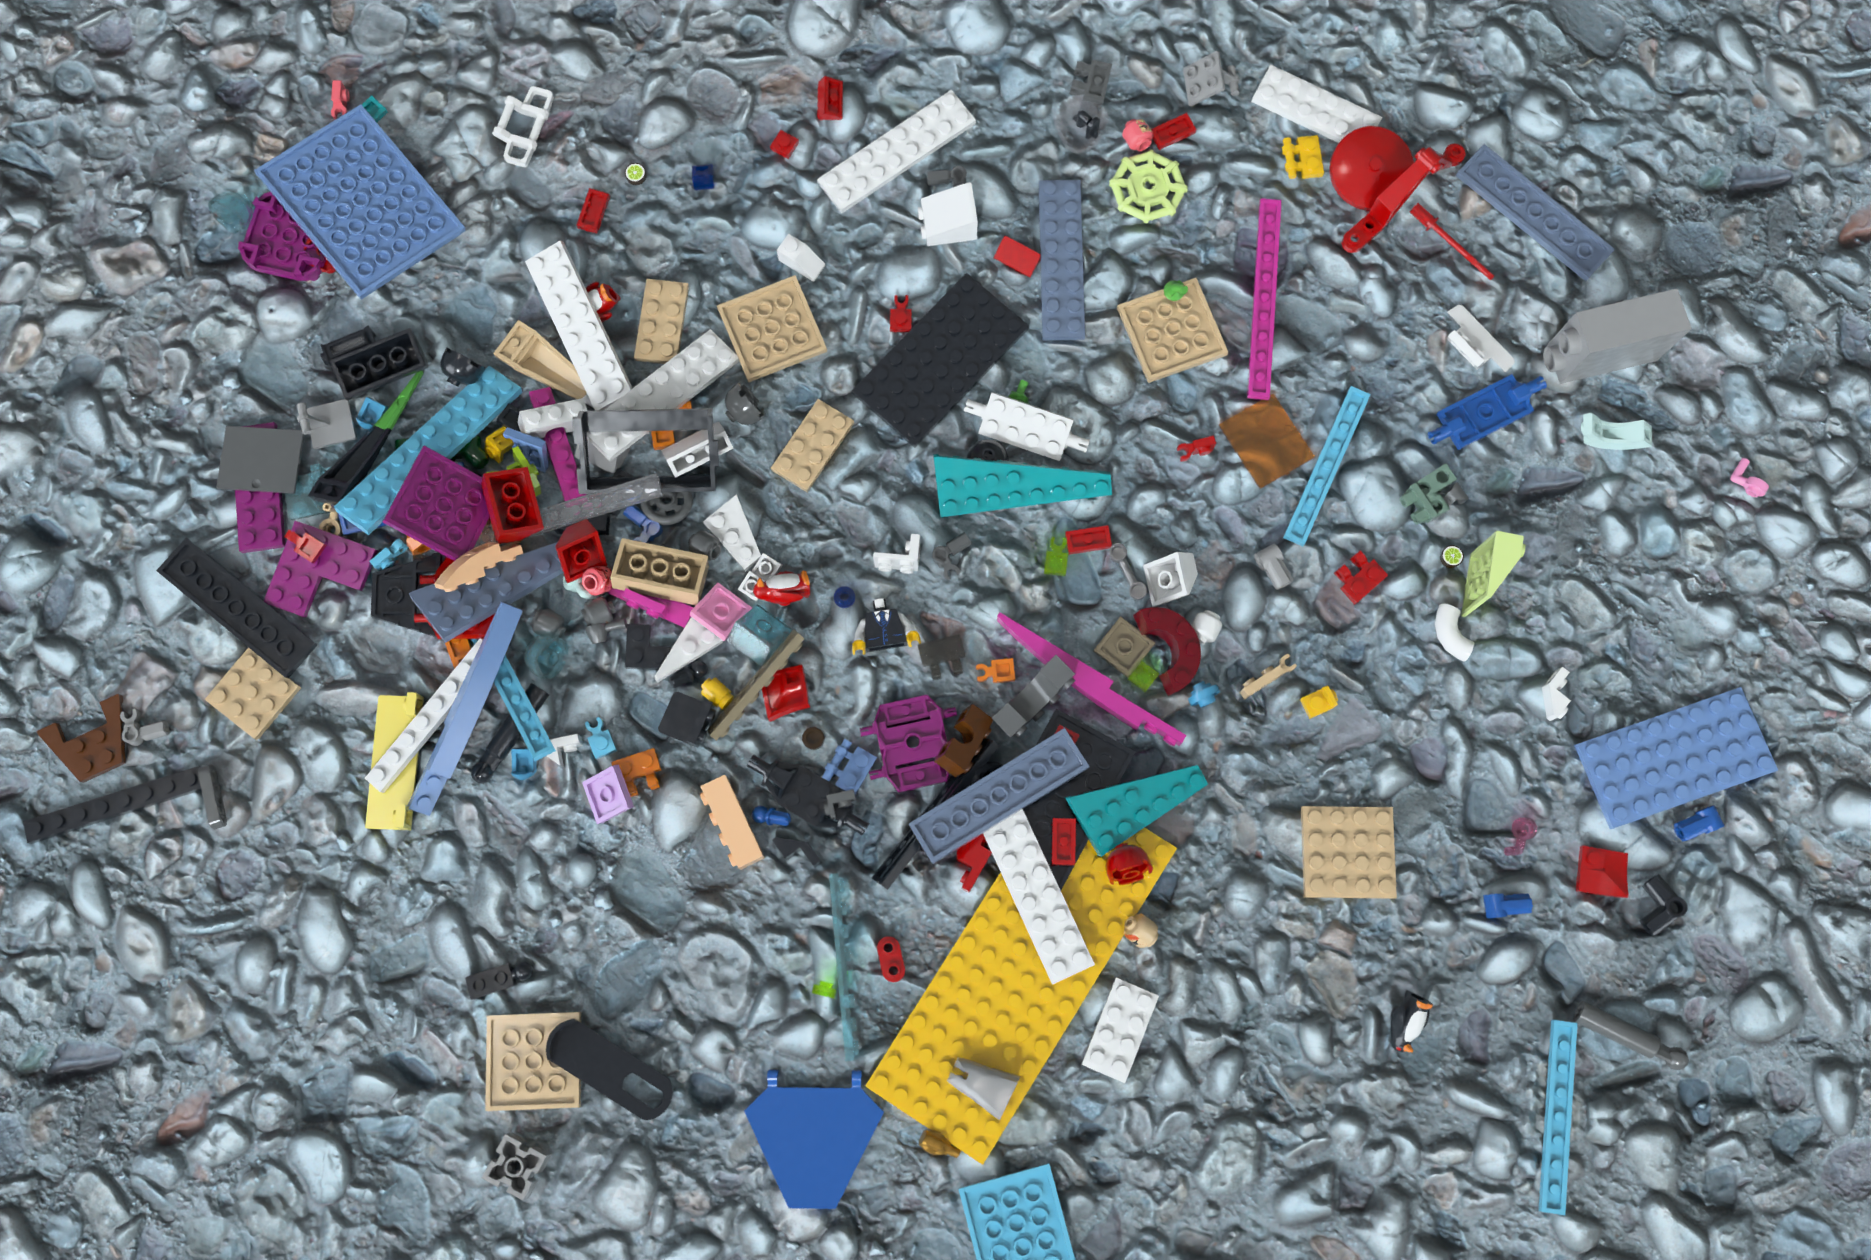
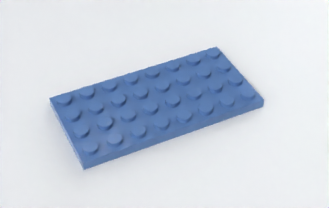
M1741 687L1574 745L1609 829H1614L1778 771Z

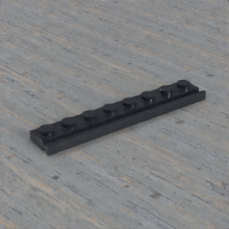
M983 739L980 752L973 756L971 760L973 765L970 770L956 777L952 775L920 816L968 788L972 783L975 772L989 761L1000 746L993 740ZM911 828L872 876L875 882L887 890L921 848V844Z

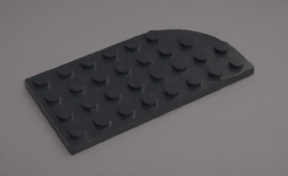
M1056 709L1036 745L1054 735L1060 724L1079 734L1075 745L1088 763L1089 768L1023 808V811L1061 891L1074 866L1052 865V819H1076V864L1089 839L1065 797L1119 784L1135 751Z

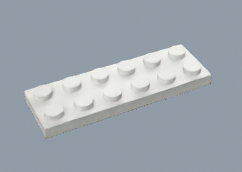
M1270 65L1252 99L1253 103L1337 143L1348 133L1358 128L1378 126L1382 119L1381 116L1273 65Z

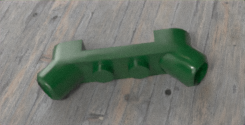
M475 436L450 460L455 462L456 459H465L471 466L479 470L488 464L489 455L481 448V438ZM409 438L395 440V451Z

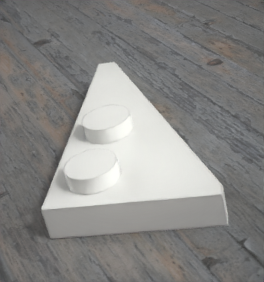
M691 617L657 671L655 680L657 683L722 644L723 640Z

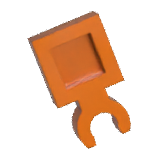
M1013 658L991 660V667L985 664L976 665V670L981 669L985 671L984 676L977 677L978 682H984L990 677L993 678V684L1015 681Z

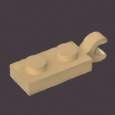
M1284 655L1279 660V666L1276 668L1270 666L1262 671V677L1255 680L1253 677L1243 683L1244 688L1240 691V694L1244 700L1283 674L1293 671L1297 666L1296 664L1290 667L1285 665V660L1290 655Z

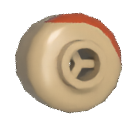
M1136 914L1130 916L1125 921L1124 935L1139 948L1152 946L1156 942L1158 927L1146 915Z

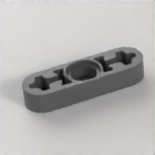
M212 764L199 767L198 775L208 823L213 830L225 827L227 825V818L217 771Z

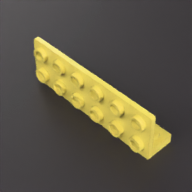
M407 692V696H378L371 770L423 708V696L414 692ZM419 751L385 793L379 792L372 784H369L365 823L367 829L411 830L413 810L409 809L408 803L416 786Z

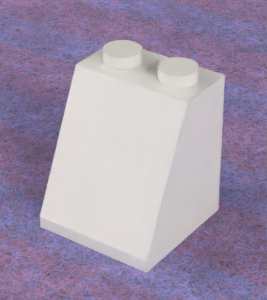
M971 182L921 199V207H918L919 220H923L924 226H921L922 239H926L927 246L977 240L978 221Z

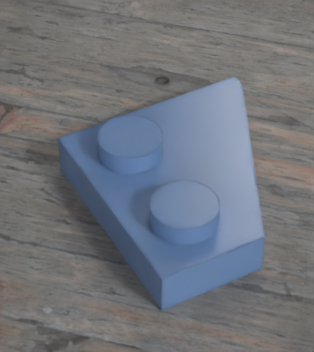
M507 427L503 436L512 439L514 442L512 448L518 446L529 464L533 463L537 470L545 473L549 467L546 441Z

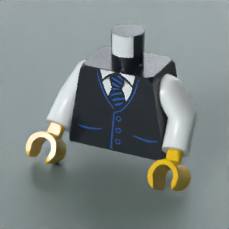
M876 599L872 601L874 612L866 613L865 619H862L857 627L854 642L852 643V653L855 655L856 650H862L863 655L868 652L904 646L912 647V641L916 640L921 644L919 633L904 614L898 613L896 609L887 610L886 599Z

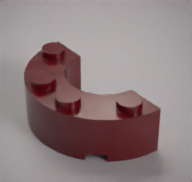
M1149 607L1139 610L1133 616L1141 635H1157L1165 640L1170 647L1172 655L1170 666L1166 672L1159 676L1167 696H1170L1188 685L1198 671L1201 660V647L1198 636L1192 625L1175 611L1162 607Z

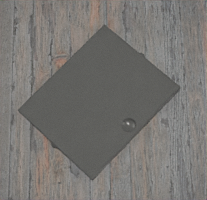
M226 426L216 488L295 494L304 439L302 430Z

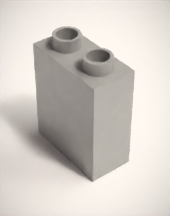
M1678 289L1576 312L1544 349L1543 357L1547 370L1549 372L1556 371L1559 383L1563 384L1658 361L1692 329Z

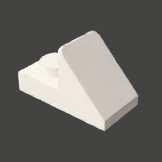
M574 734L550 739L556 751L547 755V757L564 767L561 750H564V752L576 751L577 747L583 746L582 737Z

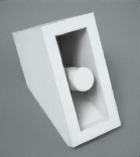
M790 234L786 236L777 249L780 262L813 282L825 267V263L805 243Z

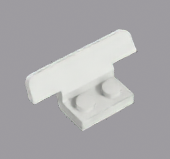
M1457 305L1447 312L1461 327L1448 335V341L1476 370L1490 359L1505 373L1512 367L1515 362L1514 358L1464 306Z

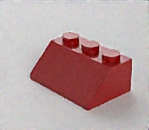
M528 467L483 474L481 486L496 543L503 544L519 541L544 529Z

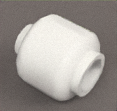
M1209 610L1197 613L1191 624L1200 644L1214 642L1222 629L1220 616Z

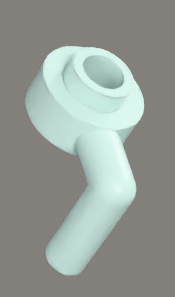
M563 577V584L566 590L577 592L580 597L588 600L603 597L602 595H591L583 587L582 577L570 583H567L565 577Z

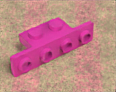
M612 588L607 592L625 601L626 605L638 610V608L646 611L647 615L658 619V617H661L685 628L691 618L690 612L693 607L682 602L638 594L627 588L625 591Z

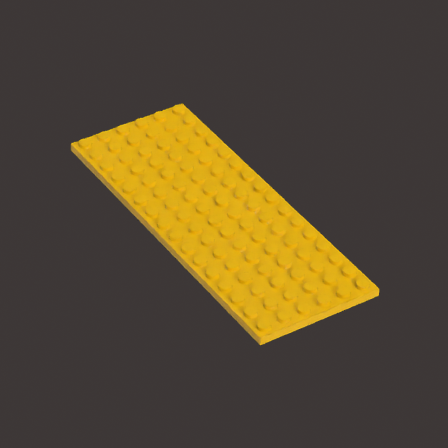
M1144 827L1122 843L1141 847L1151 860L1152 872L1150 874L1148 871L1143 873V879L1131 884L1119 885L1118 881H1114V885L1109 882L1105 866L1107 857L1115 848L1101 857L1097 855L1088 840L1061 893L1095 965L1055 984H1052L1000 872L865 1087L928 1129L943 1134L949 1143L983 1165L1124 936L1125 921L1130 916L1138 913L1177 848ZM958 1057L1020 1076L1000 1120L992 1116L947 1081L950 1072L961 1075L964 1079H967L969 1073H964L954 1066Z

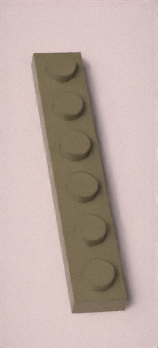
M793 629L707 729L709 735L716 741L720 737L723 738L729 732V726L734 720L737 721L742 717L745 712L744 708L749 703L755 702L759 696L758 692L763 686L767 687L772 682L775 672L786 666L788 657L802 647V641L805 638L795 629Z

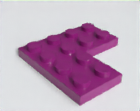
M295 520L291 531L296 532L302 537L307 532L327 546L317 561L311 563L293 551L297 545L287 540L264 602L307 618L322 577L363 591L372 568V564L369 561L377 555L378 550Z

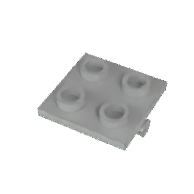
M1215 51L1183 68L1189 106H1193L1225 90L1224 84L1230 85L1232 96L1240 93L1238 88L1240 81L1236 75V67L1230 65L1227 67L1228 72L1222 70L1219 51Z
M343 399L307 408L306 403L297 404L299 414L297 420L301 424L302 434L311 435L314 450L357 439L349 400Z

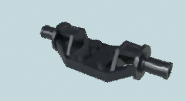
M755 754L751 759L758 765L749 760L747 767L763 775L761 785L768 788L778 805L817 828H835L836 831H840L846 825L861 836L865 833V830L858 825L867 829L870 823L852 814L855 805L853 803L851 806L843 808L834 805L835 820L839 822L826 818V816H831L826 815L823 802L827 801L826 795L842 792L839 787L802 765L781 762L778 758L769 764ZM770 781H772L773 783H775V784L780 788V790H779L775 785H773Z

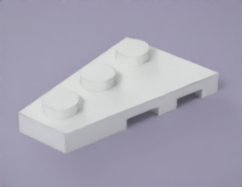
M735 495L704 520L703 523L714 536L719 538L723 547L746 572L758 562L761 554L738 497Z

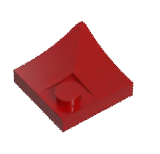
M802 664L777 670L773 675L774 679L767 687L763 686L762 688L765 708L770 722L795 711L810 708L805 672Z
M1580 846L1575 891L1628 898V853Z

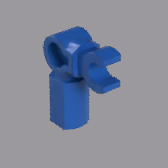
M631 503L623 513L625 517L638 527H644L640 537H635L634 541L649 544L650 541L653 542L656 537L662 534V525L651 519L649 520L636 505Z

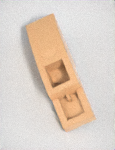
M494 542L479 545L449 565L434 583L435 587L445 590V592H450L458 589V585L464 583L466 585L474 584L479 581L478 578L486 576L484 569L493 568L500 561H513L517 555L523 554L522 547L513 543L500 547L499 543Z

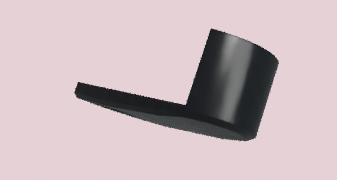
M570 1019L562 1022L549 1035L546 1044L547 1060H550L642 1120L657 1118L669 1107L673 1095L672 1084L669 1078L578 1020ZM634 1073L664 1092L662 1103L653 1109L622 1089L624 1078Z

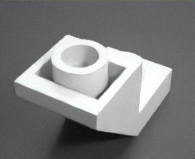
M1564 667L1556 670L1542 687L1546 718L1549 721L1557 717L1561 719L1569 710L1566 706L1571 700L1559 692L1567 683L1565 678L1570 673Z

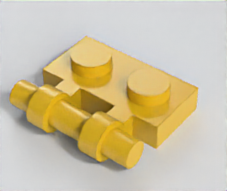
M1318 135L1297 137L1296 145L1292 144L1290 137L1283 139L1284 146H1282V152L1286 158L1285 171L1288 172L1289 179L1296 178V172L1301 171L1302 179L1323 177L1324 169ZM1298 154L1299 162L1294 160V155Z

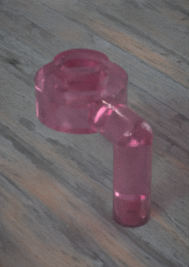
M1522 817L1513 822L1512 833L1517 838L1515 846L1505 847L1504 854L1511 856L1523 853L1526 840L1534 838L1537 833V825L1534 820ZM1525 825L1529 827L1528 833L1525 831Z

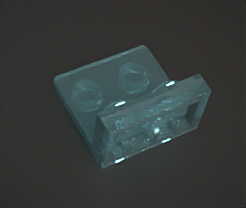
M320 464L310 465L311 473L298 476L295 494L285 493L290 520L330 513L323 510V502L313 501L308 496L318 478L326 472Z

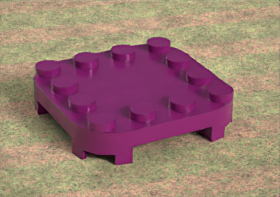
M271 192L264 193L259 198L256 196L252 202L255 209L244 241H239L238 245L242 259L248 266L258 272L298 281L318 280L322 273L320 268H323L326 262L325 256L320 250L321 256H318L316 252L317 247L313 242L311 245L305 244L309 237Z

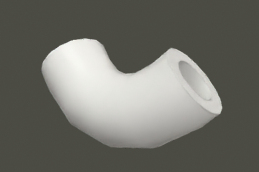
M1440 604L1435 619L1437 638L1447 652L1465 662L1472 653L1474 642L1464 637L1459 631L1458 618L1461 613L1460 610L1449 604Z

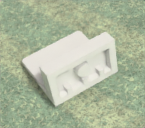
M911 534V540H906V555L874 552L875 567L884 572L897 569L902 573L911 574L913 571H918L921 549L920 535Z

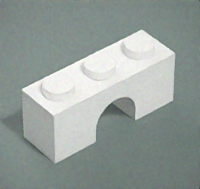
M581 398L523 410L519 412L517 423L520 432L533 437L544 438L548 431L558 427H564L566 433L573 431L572 418L577 417L579 411H587L584 399Z

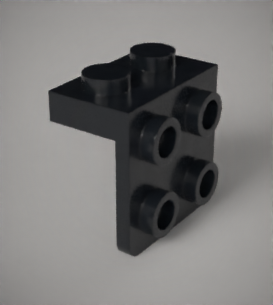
M674 692L658 730L664 735L699 748L700 743H703L708 731L706 729L709 722L712 723L715 718L716 707L712 702L705 699L700 701L683 693Z

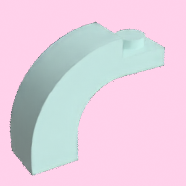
M1593 413L1583 414L1581 431L1584 436V443L1589 446L1616 450L1652 447V426L1645 420L1612 423L1601 420Z

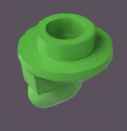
M1180 280L1170 281L1164 287V295L1171 301L1180 300L1188 292V287Z
M1021 380L1016 392L1011 391L1008 397L1028 404V398L1024 394L1028 382Z

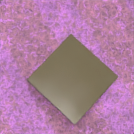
M1120 616L1093 652L1129 678L1155 645V642L1146 635H1141L1136 627Z

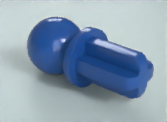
M760 805L752 810V819L756 823L766 822L770 826L773 824L788 826L789 822H791L790 813L777 811L773 807L767 809L765 806Z

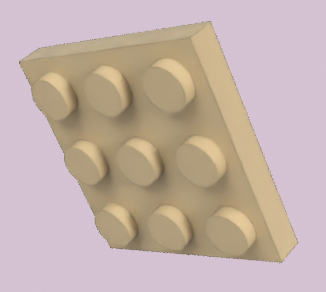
M248 647L204 700L252 738L258 740L299 692L301 687L290 678H285Z

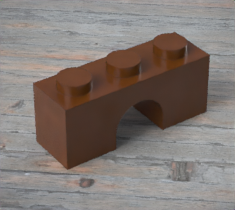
M974 704L964 709L953 727L961 733L964 743L952 738L943 744L934 762L954 777L961 773H967L973 765V762H971L973 756H976L982 748V740L992 730L990 728L993 722L992 717Z

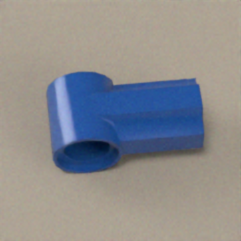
M1715 805L1695 812V815L1675 823L1674 831L1677 837L1684 842L1703 833L1707 834L1718 830L1725 825Z
M1529 893L1483 895L1486 918L1507 917V915L1532 913L1533 904Z

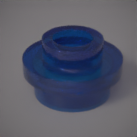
M840 587L834 593V602L840 608H849L855 602V592L850 587ZM845 593L849 597L847 600H842L840 598L841 595Z

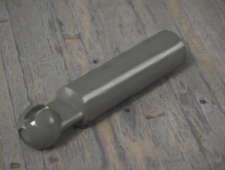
M1581 1001L1574 1012L1573 1021L1650 1059L1654 1056L1662 1059L1673 1070H1682L1688 1065V1055L1682 1048H1670L1662 1044L1659 1037L1585 1001Z

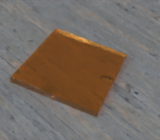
M1274 394L1270 395L1269 400H1261L1219 424L1220 429L1259 489L1284 475L1290 474L1291 471L1315 458Z

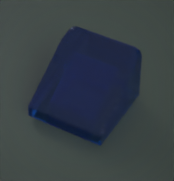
M713 164L692 166L694 190L714 189Z

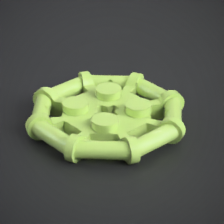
M1150 149L1142 154L1122 158L1113 179L1109 181V186L1112 188L1118 203V210L1143 220V223L1176 214V209L1182 197L1188 191V186L1185 185L1178 167L1179 163L1165 158ZM1147 161V164L1135 166V164ZM1153 161L1156 162V163H1158V164H1160V165H1162V166H1164V167H1166V168H1165V169H1163V168H1161V169L1156 168V165L1153 164ZM1126 170L1132 172L1128 180L1122 179ZM1172 173L1175 183L1170 182L1168 174ZM1145 182L1154 184L1152 189L1145 188ZM1123 187H1127L1129 197L1126 199L1121 190ZM1169 191L1176 192L1171 202L1166 199ZM1135 202L1137 206L1145 207L1144 211L1131 206V203ZM1162 204L1164 207L1150 212V207Z

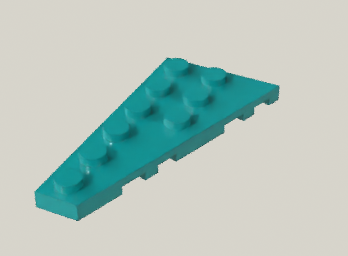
M1191 765L1065 798L1097 855L1102 857L1117 845L1207 786L1208 782L1199 766Z

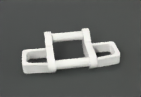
M532 86L523 102L512 96L506 97L505 108L498 126L494 127L492 134L507 143L504 152V158L507 163L521 167L528 166L537 148L536 142L544 121L549 117V111L554 100L551 91ZM534 95L547 97L544 109L530 105ZM513 109L520 114L536 118L528 139L513 135L505 130ZM513 146L527 150L523 159L510 157Z

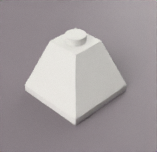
M1176 552L1143 565L1152 607H1157L1190 594L1198 575L1193 553Z

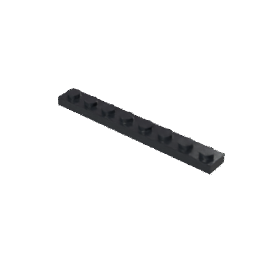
M200 766L23 821L27 843L33 844L200 791L201 785L198 775Z

